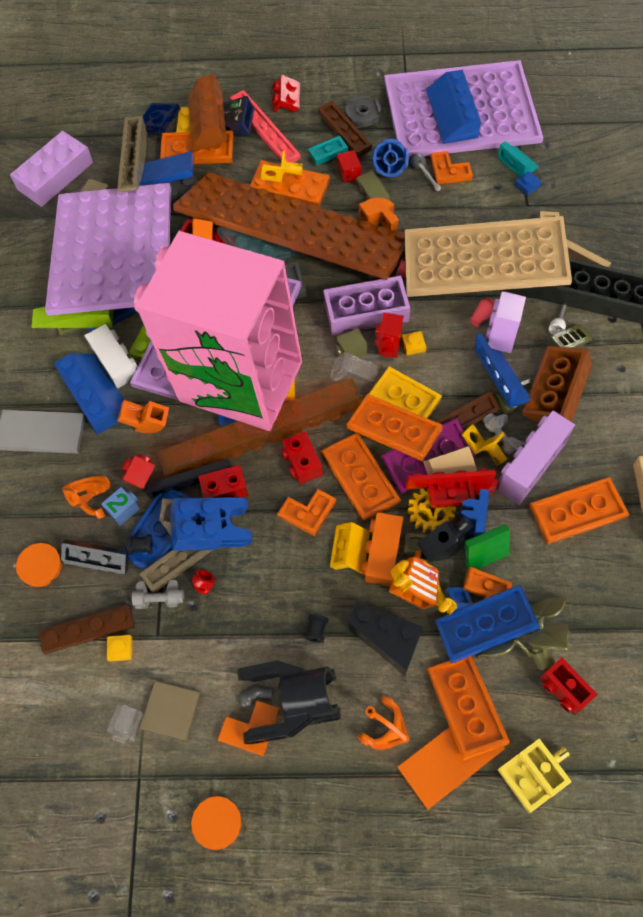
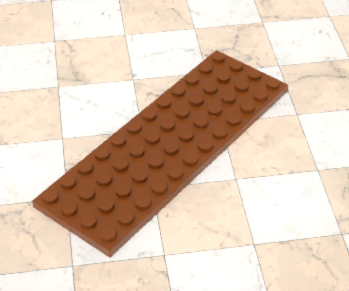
M207 173L173 204V211L197 219L212 221L213 224L385 280L389 278L405 253V233L390 231L387 227H379L368 221L354 219L349 215L344 216L333 210H325L317 205H309L298 199H290L282 194L268 192L266 189H256L249 184H242L231 178H223L215 173Z

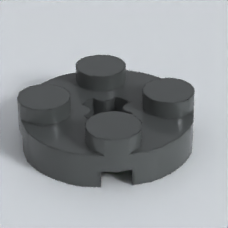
M362 95L352 98L350 103L346 105L345 112L347 118L356 128L368 127L378 124L381 107L376 99L373 101L369 99V96Z

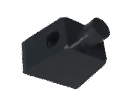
M466 516L460 520L446 521L420 540L417 545L429 562L450 559L465 546V541L471 539L468 531L474 525Z

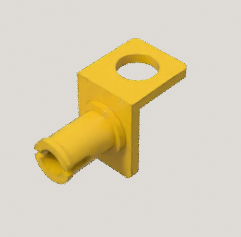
M282 151L280 167L262 165L261 179L282 182V176L285 173L301 176L303 164L287 162L285 151ZM271 170L274 171L276 175L269 176L265 172Z
M472 424L462 433L463 438L475 454L483 450L487 451L496 466L508 459L497 444L505 435L503 432L484 440ZM470 432L475 435L476 443L471 440Z

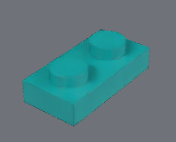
M340 135L308 149V155L316 166L336 158L337 154L348 152V146Z

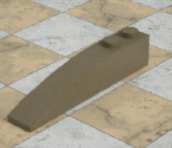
M143 116L125 117L118 192L136 191L142 179L147 145V131Z

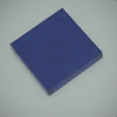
M151 103L142 115L146 131L165 133L181 110L179 104Z

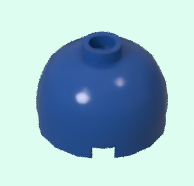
M386 139L380 142L373 150L372 166L383 177H396L408 166V150L399 140Z

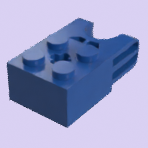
M174 498L169 509L173 551L217 550L218 548L245 547L253 541L250 530L237 528L230 520L231 517L240 516L246 512L249 507L248 501L245 498Z

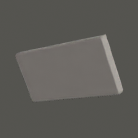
M3 410L0 419V450L79 454L86 416L84 413Z

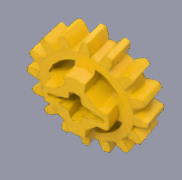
M423 488L420 489V495L414 493V500H409L408 506L410 508L407 511L411 515L409 521H416L415 528L423 527V533L427 529H430L432 532L446 521H454L455 515L453 513L456 507L432 508L434 512L432 516V512L429 509L428 491L425 492ZM445 515V517L442 520L437 522L439 517H443Z

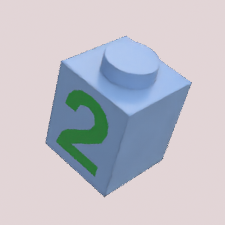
M122 487L101 503L105 511L119 526L139 510L136 503L138 501L137 497L130 490L126 492Z

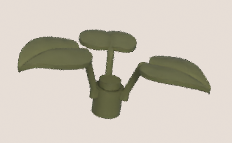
M546 598L531 606L535 617L538 618L540 630L529 637L530 650L518 638L478 653L477 658L504 655L517 644L526 652L528 658L533 657L538 669L545 670L555 664V659L550 649L568 650L570 629L565 623H553L544 627L543 620L545 617L552 618L558 615L565 607V598Z

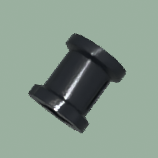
M147 534L146 537L128 535V554L133 555L134 553L141 552L152 554V535Z
M310 614L308 616V620H310L308 632L304 634V639L311 642L324 643V628L329 619L322 615Z

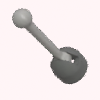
M421 153L414 155L410 160L412 167L416 170L422 169L434 186V190L436 192L440 191L441 186L436 184L425 169L426 160Z

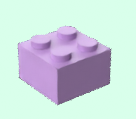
M502 291L500 299H495L489 326L492 327H488L485 339H489L488 344L491 349L511 353L526 300L525 296Z

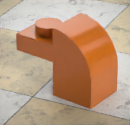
M377 197L359 204V218L362 221H368L373 225L381 223L390 231L397 232L399 221L394 214V204L390 200Z
M124 400L121 404L117 421L135 427L137 432L157 433L165 427L169 407L149 401L143 407Z

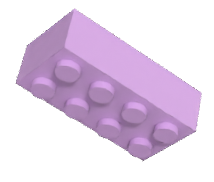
M62 130L13 171L10 176L18 191L43 207L87 169L93 161L88 147Z
M401 276L323 290L324 306L331 336L345 334L357 328L360 331L376 328L377 323L381 324L383 312L403 315V323L409 322L410 305Z
M552 411L548 417L544 415L538 424V429L529 434L524 447H519L513 456L514 460L511 463L508 462L501 471L502 475L498 480L500 485L497 491L520 505L565 446L575 424L555 411Z

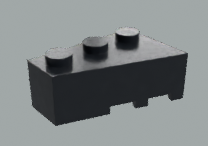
M359 601L356 602L348 622V629L378 652L383 659L396 667L401 674L406 676L423 626Z

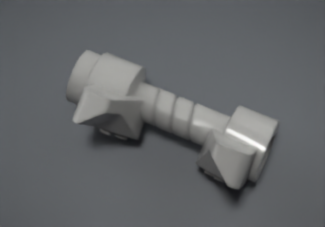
M490 413L482 421L489 432H494L495 435L501 432L505 434L502 428L508 423V416L506 414L494 416L493 413ZM506 434L500 439L503 444L502 449L509 458L514 456L520 446L524 447L527 443L524 440H517L513 437L508 438Z
M169 580L165 593H148L145 581H141L136 584V591L132 592V605L136 609H147L150 602H165L167 607H178V604L184 603V590L179 589V584L176 580Z

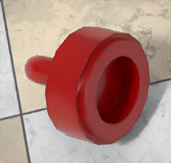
M200 569L194 572L192 585L197 592L208 594L211 588H213L216 579L209 571Z

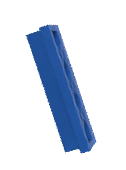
M482 333L477 334L475 353L509 408L529 402V394L502 352L491 349Z

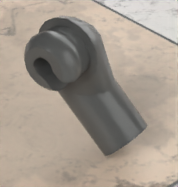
M259 684L249 686L241 691L239 695L240 705L242 707H250L253 702L252 700L257 697L272 699L274 687Z

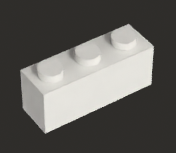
M105 324L84 335L90 348L117 389L129 383L138 366L133 358L129 359L127 357L129 353L124 344L119 345L117 342L119 337L114 329L110 331Z

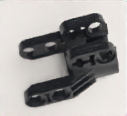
M277 660L242 667L237 670L239 681L258 682L279 677L278 695L284 716L283 723L250 728L247 732L243 733L244 744H258L292 738L309 725L341 719V708L337 704L331 705L327 695L326 685L337 679L335 670L330 669L329 666L305 670Z

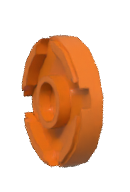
M45 543L32 544L25 548L16 562V572L19 578L32 587L47 586L54 578L58 577L62 568L61 556L58 551Z
M220 796L209 797L201 802L195 809L191 820L192 833L196 841L204 848L212 850L225 849L233 844L242 827L241 813L238 807L228 798Z

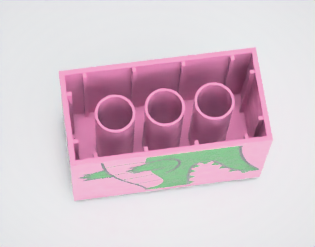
M178 231L170 247H162L158 252L155 261L156 272L150 283L140 285L134 297V308L139 312L146 328V334L151 339L157 352V358L161 361L166 371L167 380L171 383L180 402L271 431L302 364L284 261Z

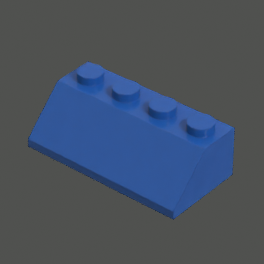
M463 69L445 72L426 90L442 142L445 144L476 139L479 137L481 120Z
M71 353L54 362L60 376L97 435L119 423L117 420L124 398L95 354Z

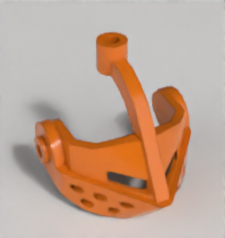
M106 476L86 477L62 487L65 498L72 507L80 506L87 514L96 516L97 519L106 516L102 508L98 510L92 509L86 504L94 496L110 489V481ZM85 490L87 491V494L81 496L77 494Z
M382 695L380 698L381 703L394 712L393 724L377 714L372 706H368L365 709V713L370 719L375 718L390 730L378 739H373L364 733L357 736L360 743L376 750L391 749L409 741L404 718L399 706L391 698Z

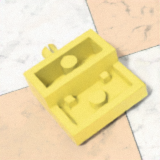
M538 739L498 769V772L528 813L534 811L572 782L559 765L561 761L570 756L568 751L559 756L566 751L564 747L552 755L542 741Z

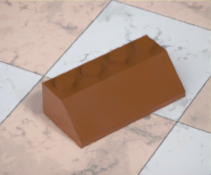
M215 74L198 78L188 96L191 147L193 152L227 142L223 96L220 84Z
M547 346L529 393V402L525 404L522 411L524 416L539 424L544 415L548 417L552 411H555L572 422L592 367L588 349Z

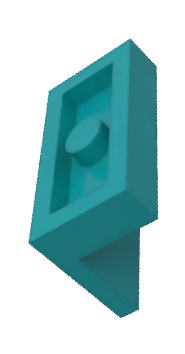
M506 141L500 144L497 158L519 177L528 171L532 173L538 169L539 166L516 146H511Z

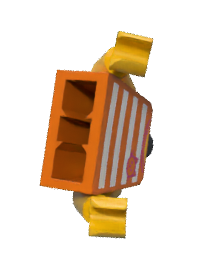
M421 550L415 552V557L401 560L391 569L390 573L393 581L389 592L420 609L438 605L440 612L447 611L450 615L457 608V604L452 599L446 598L442 593L439 583V571L427 563L428 560Z

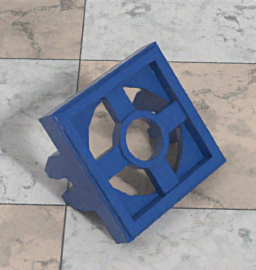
M480 489L477 500L468 499L462 502L463 507L473 509L472 511L462 510L461 515H458V520L466 516L472 521L474 526L468 531L471 538L485 532L489 490Z

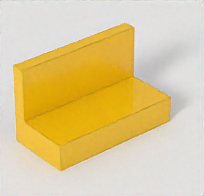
M353 522L336 525L330 567L335 570L350 568L362 573L363 561H366L367 557L365 552L367 540H369L370 536L369 530Z

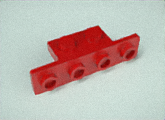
M479 469L475 472L459 470L455 473L445 474L444 472H436L432 475L416 473L407 477L405 489L427 488L430 508L462 506V502L465 500H476L473 485L492 483L496 477V470Z

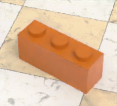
M377 512L376 520L371 519L369 532L373 533L372 540H367L365 553H369L368 561H363L361 573L365 574V582L391 586L393 578L390 571L396 564L403 523L402 516Z

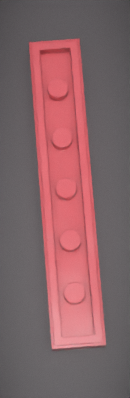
M244 90L229 97L231 101L248 96L254 106L251 127L280 161L282 151H285L287 162L294 163L301 159V154Z

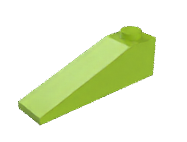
M45 306L33 309L32 328H99L105 324L108 328H113L114 309L48 316L45 312Z

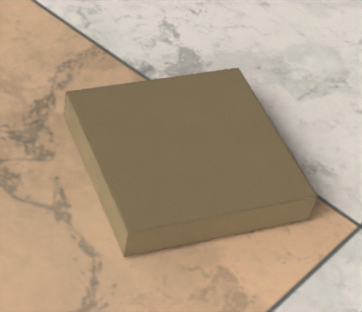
M155 681L140 729L187 741L201 693Z

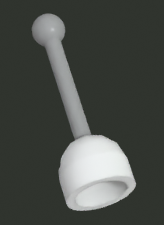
M562 305L559 317L551 321L548 328L551 334L556 335L566 329V323L562 319L566 305Z

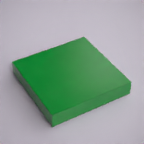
M506 524L465 541L467 570L469 567L480 569L509 556L510 529Z

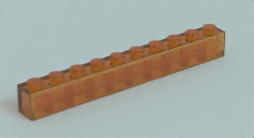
M351 377L284 403L271 431L237 421L156 452L167 478L227 458H238L247 451L259 450L265 444L279 442L283 437L297 435L309 427L315 428L322 422L329 419L335 420L347 412L353 413L361 404L362 396Z

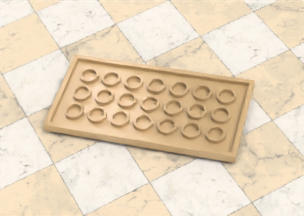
M563 216L405 230L407 297L571 285L572 277Z

